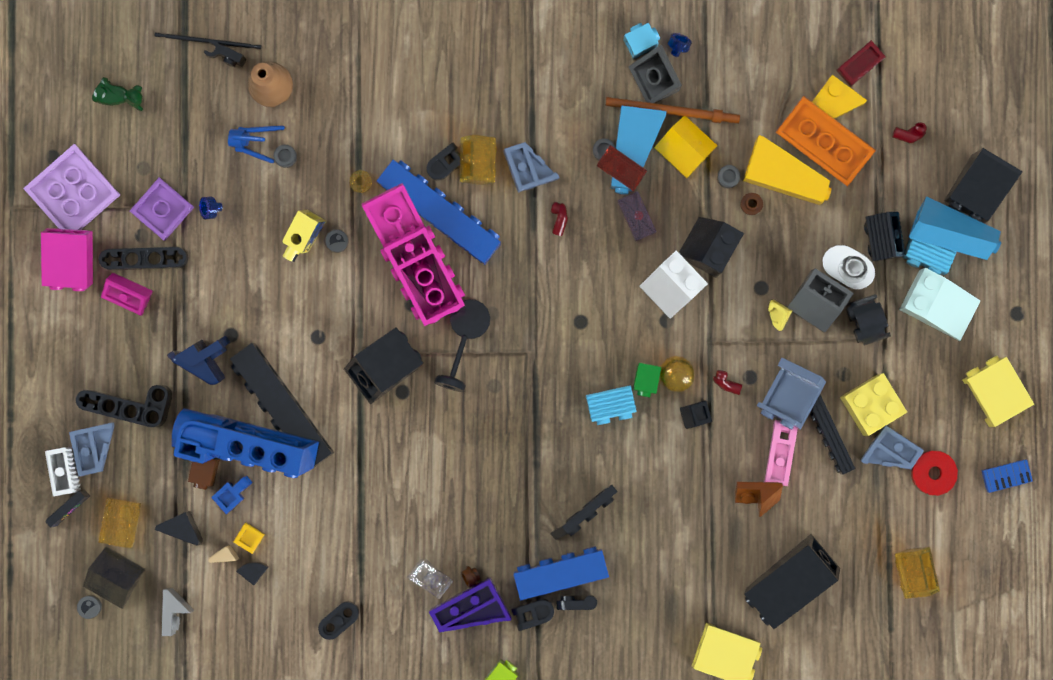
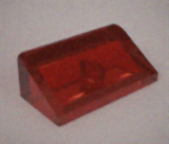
M611 145L596 165L633 192L647 173L646 169Z

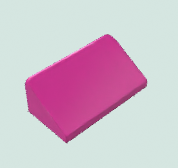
M112 273L105 280L101 298L142 316L153 291Z

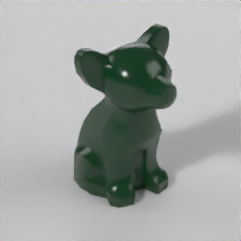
M103 77L93 92L92 101L109 106L126 102L137 110L142 111L143 108L140 106L143 99L141 94L142 87L136 85L132 89L127 90L123 86L111 85L108 78Z

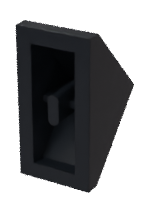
M190 511L171 518L155 527L156 531L196 546L201 545L203 542Z

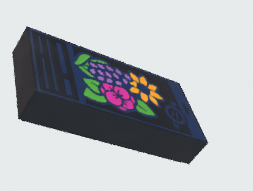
M86 490L77 491L46 519V524L50 528L58 526L86 501L90 495Z

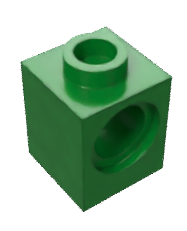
M643 363L637 364L633 390L638 391V396L650 398L651 394L657 393L661 367Z

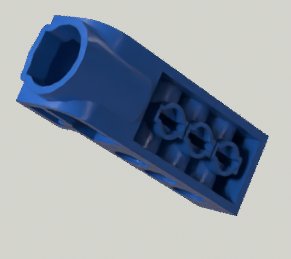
M185 408L178 414L172 430V447L175 448V457L201 464L214 458L226 461L234 459L241 461V464L244 466L253 467L257 465L267 472H283L284 476L290 478H297L314 468L319 445L318 441Z

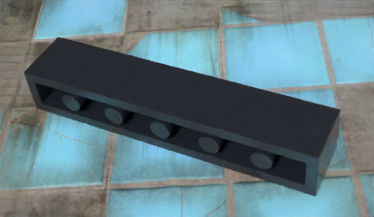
M255 343L249 344L230 358L233 363L231 368L237 376H243L246 381L244 386L251 395L256 394L259 399L257 404L264 413L269 412L273 418L270 421L277 431L282 430V432L319 442L314 467L334 454V451Z

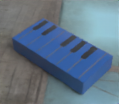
M1027 459L981 470L988 493L1033 482Z

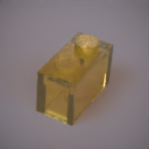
M480 135L461 137L460 182L478 185L495 183L496 138Z
M930 547L906 549L895 553V564L899 572L900 586L905 599L928 597L940 592Z

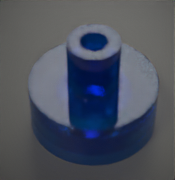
M672 33L668 41V45L672 48L671 54L675 57H679L681 52H688L692 44L688 37L678 33Z
M212 196L202 197L199 203L200 214L205 220L215 219L217 213L223 210L222 203H217Z

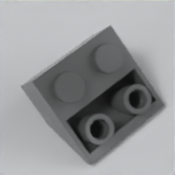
M815 268L810 271L787 308L825 333L840 315L852 297L853 292Z

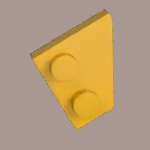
M832 75L812 102L835 119L864 105L867 100Z

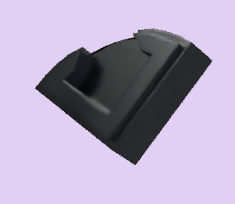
M254 562L243 565L236 572L252 585H255L269 567L263 563Z

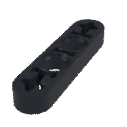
M180 247L106 249L100 253L98 260L101 267L107 270L167 269L184 267L188 262V254ZM167 251V256H175L176 252L183 256V259H180L177 264L175 260L168 259V264H165L166 256L164 252ZM153 252H158L161 260L158 264L153 265L149 261V256ZM130 253L138 255V262L135 265L127 263L126 259ZM109 254H111L112 257L121 258L123 265L120 266L121 262L112 261L109 266V263L105 262V258H108Z

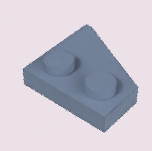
M526 142L503 150L518 193L559 179V175L556 172L554 173L545 164V161L533 152V149Z
M886 425L878 433L860 460L865 464L872 463L912 469L924 450Z

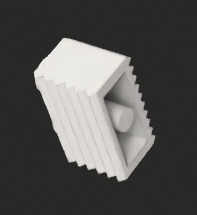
M72 447L45 451L52 495L60 496L81 491Z

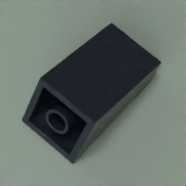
M810 534L746 588L744 593L746 596L745 600L750 607H755L759 611V616L764 624L770 625L775 629L839 580L841 568L814 536Z

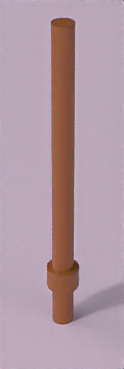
M606 97L605 106L621 108V106L661 110L666 111V114L708 119L713 123L720 124L721 121L738 124L740 121L739 114L724 113L723 110L718 109L709 111Z

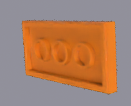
M805 96L802 97L776 131L778 135L847 187L876 151V149Z

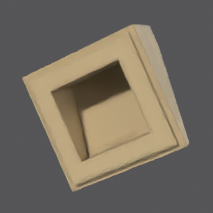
M228 545L209 557L208 561L210 563L236 561L240 558L232 546Z

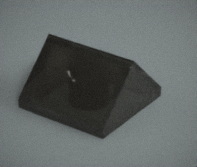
M105 547L88 568L83 587L123 609L143 575L145 568L114 550Z

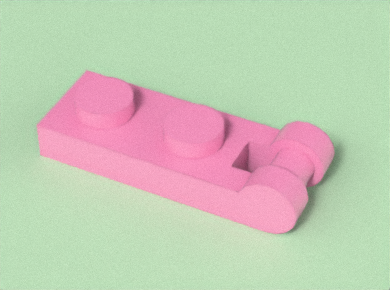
M775 420L764 482L783 483V486H788L798 428L793 427L791 430L781 425L780 420ZM781 432L788 433L787 440L780 439Z

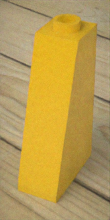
M759 135L756 138L743 179L744 182L818 205L824 203V200L828 201L832 190L829 187L830 180L764 136Z

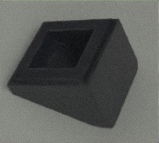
M706 400L680 407L686 429L712 422Z

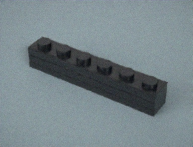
M820 394L811 410L810 417L817 424L816 430L819 435H822L824 446L829 449L828 455L836 464L834 465L836 472L844 475L856 468Z

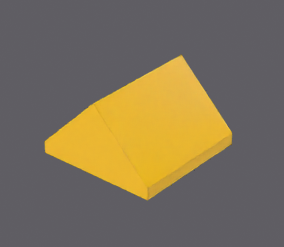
M683 116L670 128L654 149L687 179L718 145L689 118Z

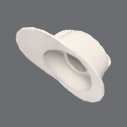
M845 245L831 247L825 252L823 267L831 277L852 289H863L872 283L875 277V268L873 263L864 254Z

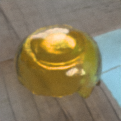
M672 356L667 358L661 365L660 378L663 385L670 391L682 392L687 390L694 382V369L691 363L684 357Z

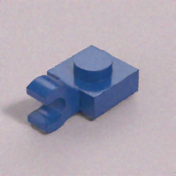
M248 476L243 477L234 486L231 482H227L211 498L225 514H228L245 499L240 493L253 482Z

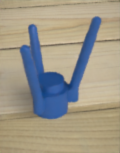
M265 126L230 129L228 145L235 147L236 152H243L263 161L274 163L273 159L244 148V146H248L249 141H265L264 137L250 136L249 133L284 130L285 127Z

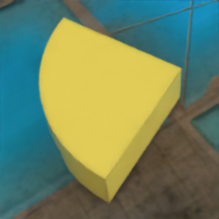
M771 300L768 310L772 324L777 330L781 331L792 310L775 300Z

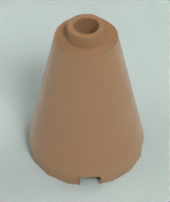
M274 62L259 63L253 67L248 79V90L251 97L257 103L265 107H276L288 100L292 93L293 81L290 73L284 66Z

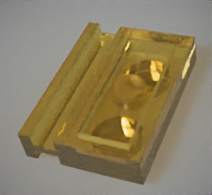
M107 498L98 543L133 548L141 503Z

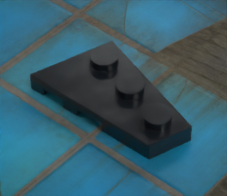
M613 485L608 486L585 504L581 511L579 510L569 517L563 526L556 528L550 534L555 540L567 534L570 536L574 535L581 529L579 524L584 520L589 522L598 514L596 510L601 505L605 508L614 501L612 496L618 491Z

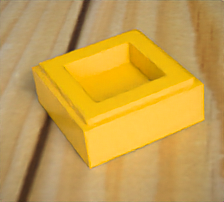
M245 522L233 542L253 554L265 534Z

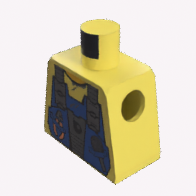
M299 210L282 241L288 245L283 257L291 262H295L299 253H307L324 227L326 220L309 210ZM299 235L301 236V239H302L301 242L298 240V236H299Z

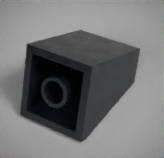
M982 148L971 155L944 201L949 203L948 206L954 210L962 211L969 215V217L982 223L988 222L1023 171Z
M698 217L679 254L688 263L717 278L722 274L744 233L725 222Z
M396 327L356 354L344 370L371 405L418 370L423 362L419 352L408 343L406 335Z

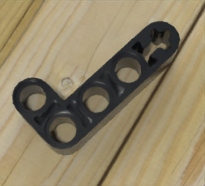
M164 385L152 386L147 393L145 404L92 390L80 391L76 396V405L84 411L147 427H160L166 422L172 401V391ZM159 389H162L165 397L159 402L155 394ZM89 397L90 399L98 400L99 402L98 404H88V402L85 401V398ZM109 400H113L115 403V408L112 412L106 409V404ZM132 405L137 409V414L133 418L128 415V409ZM153 411H156L159 415V420L156 423L150 421V414Z

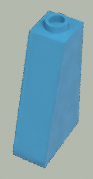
M621 106L610 188L615 189V193L628 194L629 191L633 192L666 117V111Z
M927 196L916 213L909 234V238L985 260H988L992 253L996 254L1001 245V241H999L1001 231Z

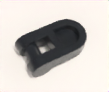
M454 142L428 162L426 167L427 173L433 180L445 179L467 162L468 159L457 151L458 147ZM449 155L454 160L450 165L445 160Z
M591 595L587 596L584 600H575L574 596H561V600L556 601V610H593L597 606V599Z
M545 599L511 609L513 616H516L518 624H516L518 631L546 623L554 615L552 603ZM531 611L533 619L527 620L526 612Z

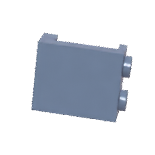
M781 358L778 364L781 369L762 403L758 402L757 407L762 410L760 414L771 420L776 417L781 420V425L791 430L793 427L801 430L826 381L821 376Z

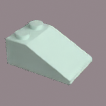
M927 268L919 270L899 310L960 341L980 300L945 277Z

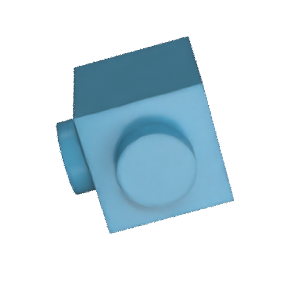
M639 23L630 29L631 32L624 35L623 40L633 59L658 47V40H660L655 27L651 28L649 23L645 25Z

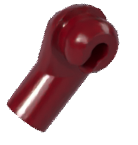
M918 122L909 130L895 127L892 138L907 143H914L925 136L927 126L922 122Z
M554 202L551 213L557 214L552 233L563 236L568 221L566 206L563 203Z
M717 370L716 376L713 377L714 383L724 391L740 395L743 384L727 380L728 373L723 370Z

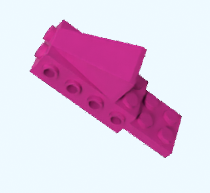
M403 183L361 204L383 245V249L380 251L385 261H391L394 267L390 270L396 282L401 280L404 286L401 288V291L406 301L411 300L414 305L411 310L416 320L421 319L424 326L437 322L448 314L457 312L461 307L465 306L461 298L465 294L460 284L454 285L451 278L455 277L449 264L444 265L442 258L445 255L440 245L435 247L431 239L435 238V235L429 225L424 226Z

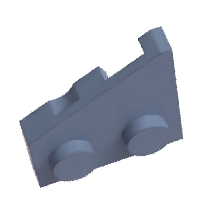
M114 423L69 432L78 477L103 471L115 426Z

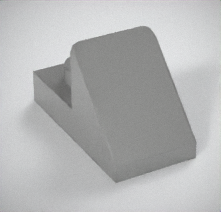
M173 588L163 590L162 636H172L176 633V630H179L180 619L179 616H176V613H191L194 611Z

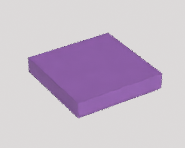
M159 177L132 207L130 212L165 241L191 212L194 206Z

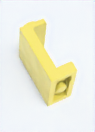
M998 356L986 361L987 366L982 369L976 367L966 373L968 377L962 380L964 384H968L987 417L985 421L989 427H996L1034 405L1008 358H999Z
M706 623L692 667L695 670L724 680H752L755 669H752L754 662L759 660L762 653L761 643L755 639L752 640Z

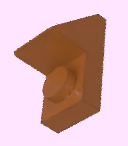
M737 482L735 503H758L759 517H761L780 501L783 483Z

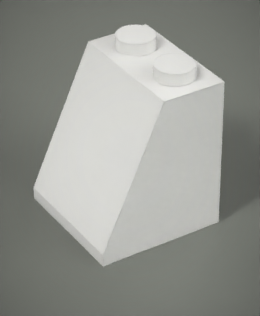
M675 251L639 287L671 319L708 283Z

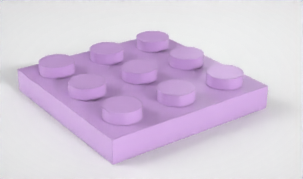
M73 144L23 188L59 229L82 230L120 196V193L76 144Z

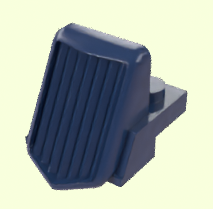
M226 335L209 346H206L204 341L200 340L182 352L171 351L167 354V357L173 363L204 382L216 385L225 379V376L214 359L227 351L225 346L231 342Z

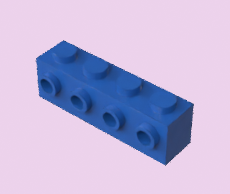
M596 546L583 549L584 553L576 556L574 552L561 555L562 559L557 561L548 558L539 561L540 565L531 567L530 564L518 566V571L513 572L520 601L608 578L609 574L602 549L597 550Z

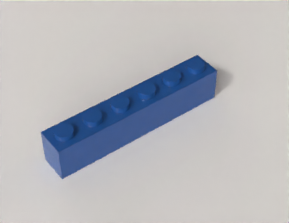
M392 160L377 179V183L386 190L403 183L418 214L485 265L501 245V242L498 240L500 236L490 228L488 231L480 226L482 222L473 215L468 217L462 213L464 208L455 201L451 204L445 200L446 195L438 188L432 190L427 186L428 181L419 174L415 177L409 172L411 168L400 160L397 163L395 160Z

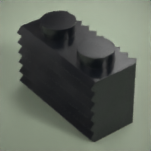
M885 212L865 217L864 230L869 237L868 254L872 257V261H883L906 255L899 212Z

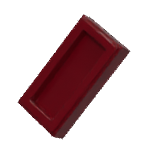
M871 40L836 71L852 87L885 59L886 56Z

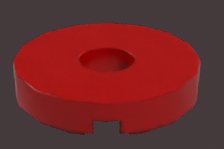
M942 451L922 453L911 470L914 485L921 492L928 495L939 496L945 494L954 487L957 481L958 469L955 461ZM934 466L940 471L939 477L935 480L929 477V470Z

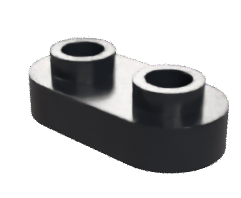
M345 601L336 607L319 623L318 631L321 637L327 640L337 638L358 619V606L351 601ZM347 608L352 611L350 617L344 614V610ZM327 624H333L335 627L334 631H328Z

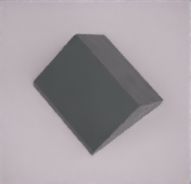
M662 45L628 66L646 102L657 103L679 92L682 84Z

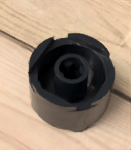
M876 294L850 302V307L846 309L849 321H854L857 328L853 330L857 343L862 342L864 346L891 337L890 332L885 333L888 323L881 303H875L874 301L878 298Z

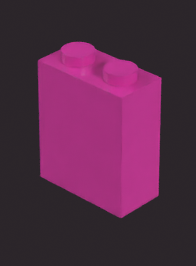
M47 228L41 232L42 286H49L51 290H61L63 287L72 288V291H85L93 284V231Z

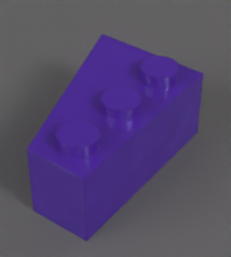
M491 577L429 610V614L439 633L505 622L512 619Z

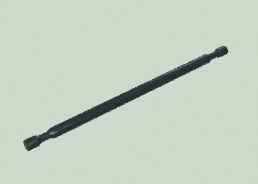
M157 32L154 34L155 37L209 43L210 40L207 38L161 34ZM215 40L220 45L260 50L262 47L261 45H251L248 43Z

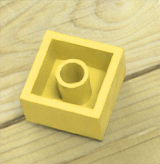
M884 373L875 375L840 397L863 436L873 434L907 413Z

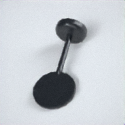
M464 300L465 306L450 316L452 329L462 338L450 376L438 375L435 378L434 383L440 387L457 392L465 391V383L455 378L466 340L481 337L490 326L489 311L483 303L477 300Z

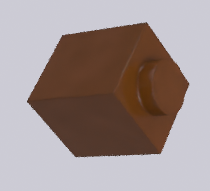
M214 458L203 464L192 461L188 482L194 483L193 487L207 490V486H214L220 459Z

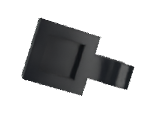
M209 40V43L215 46V50L213 52L204 50L207 57L216 58L221 56L224 58V63L234 68L236 65L244 66L247 59L243 54L220 45L215 40Z

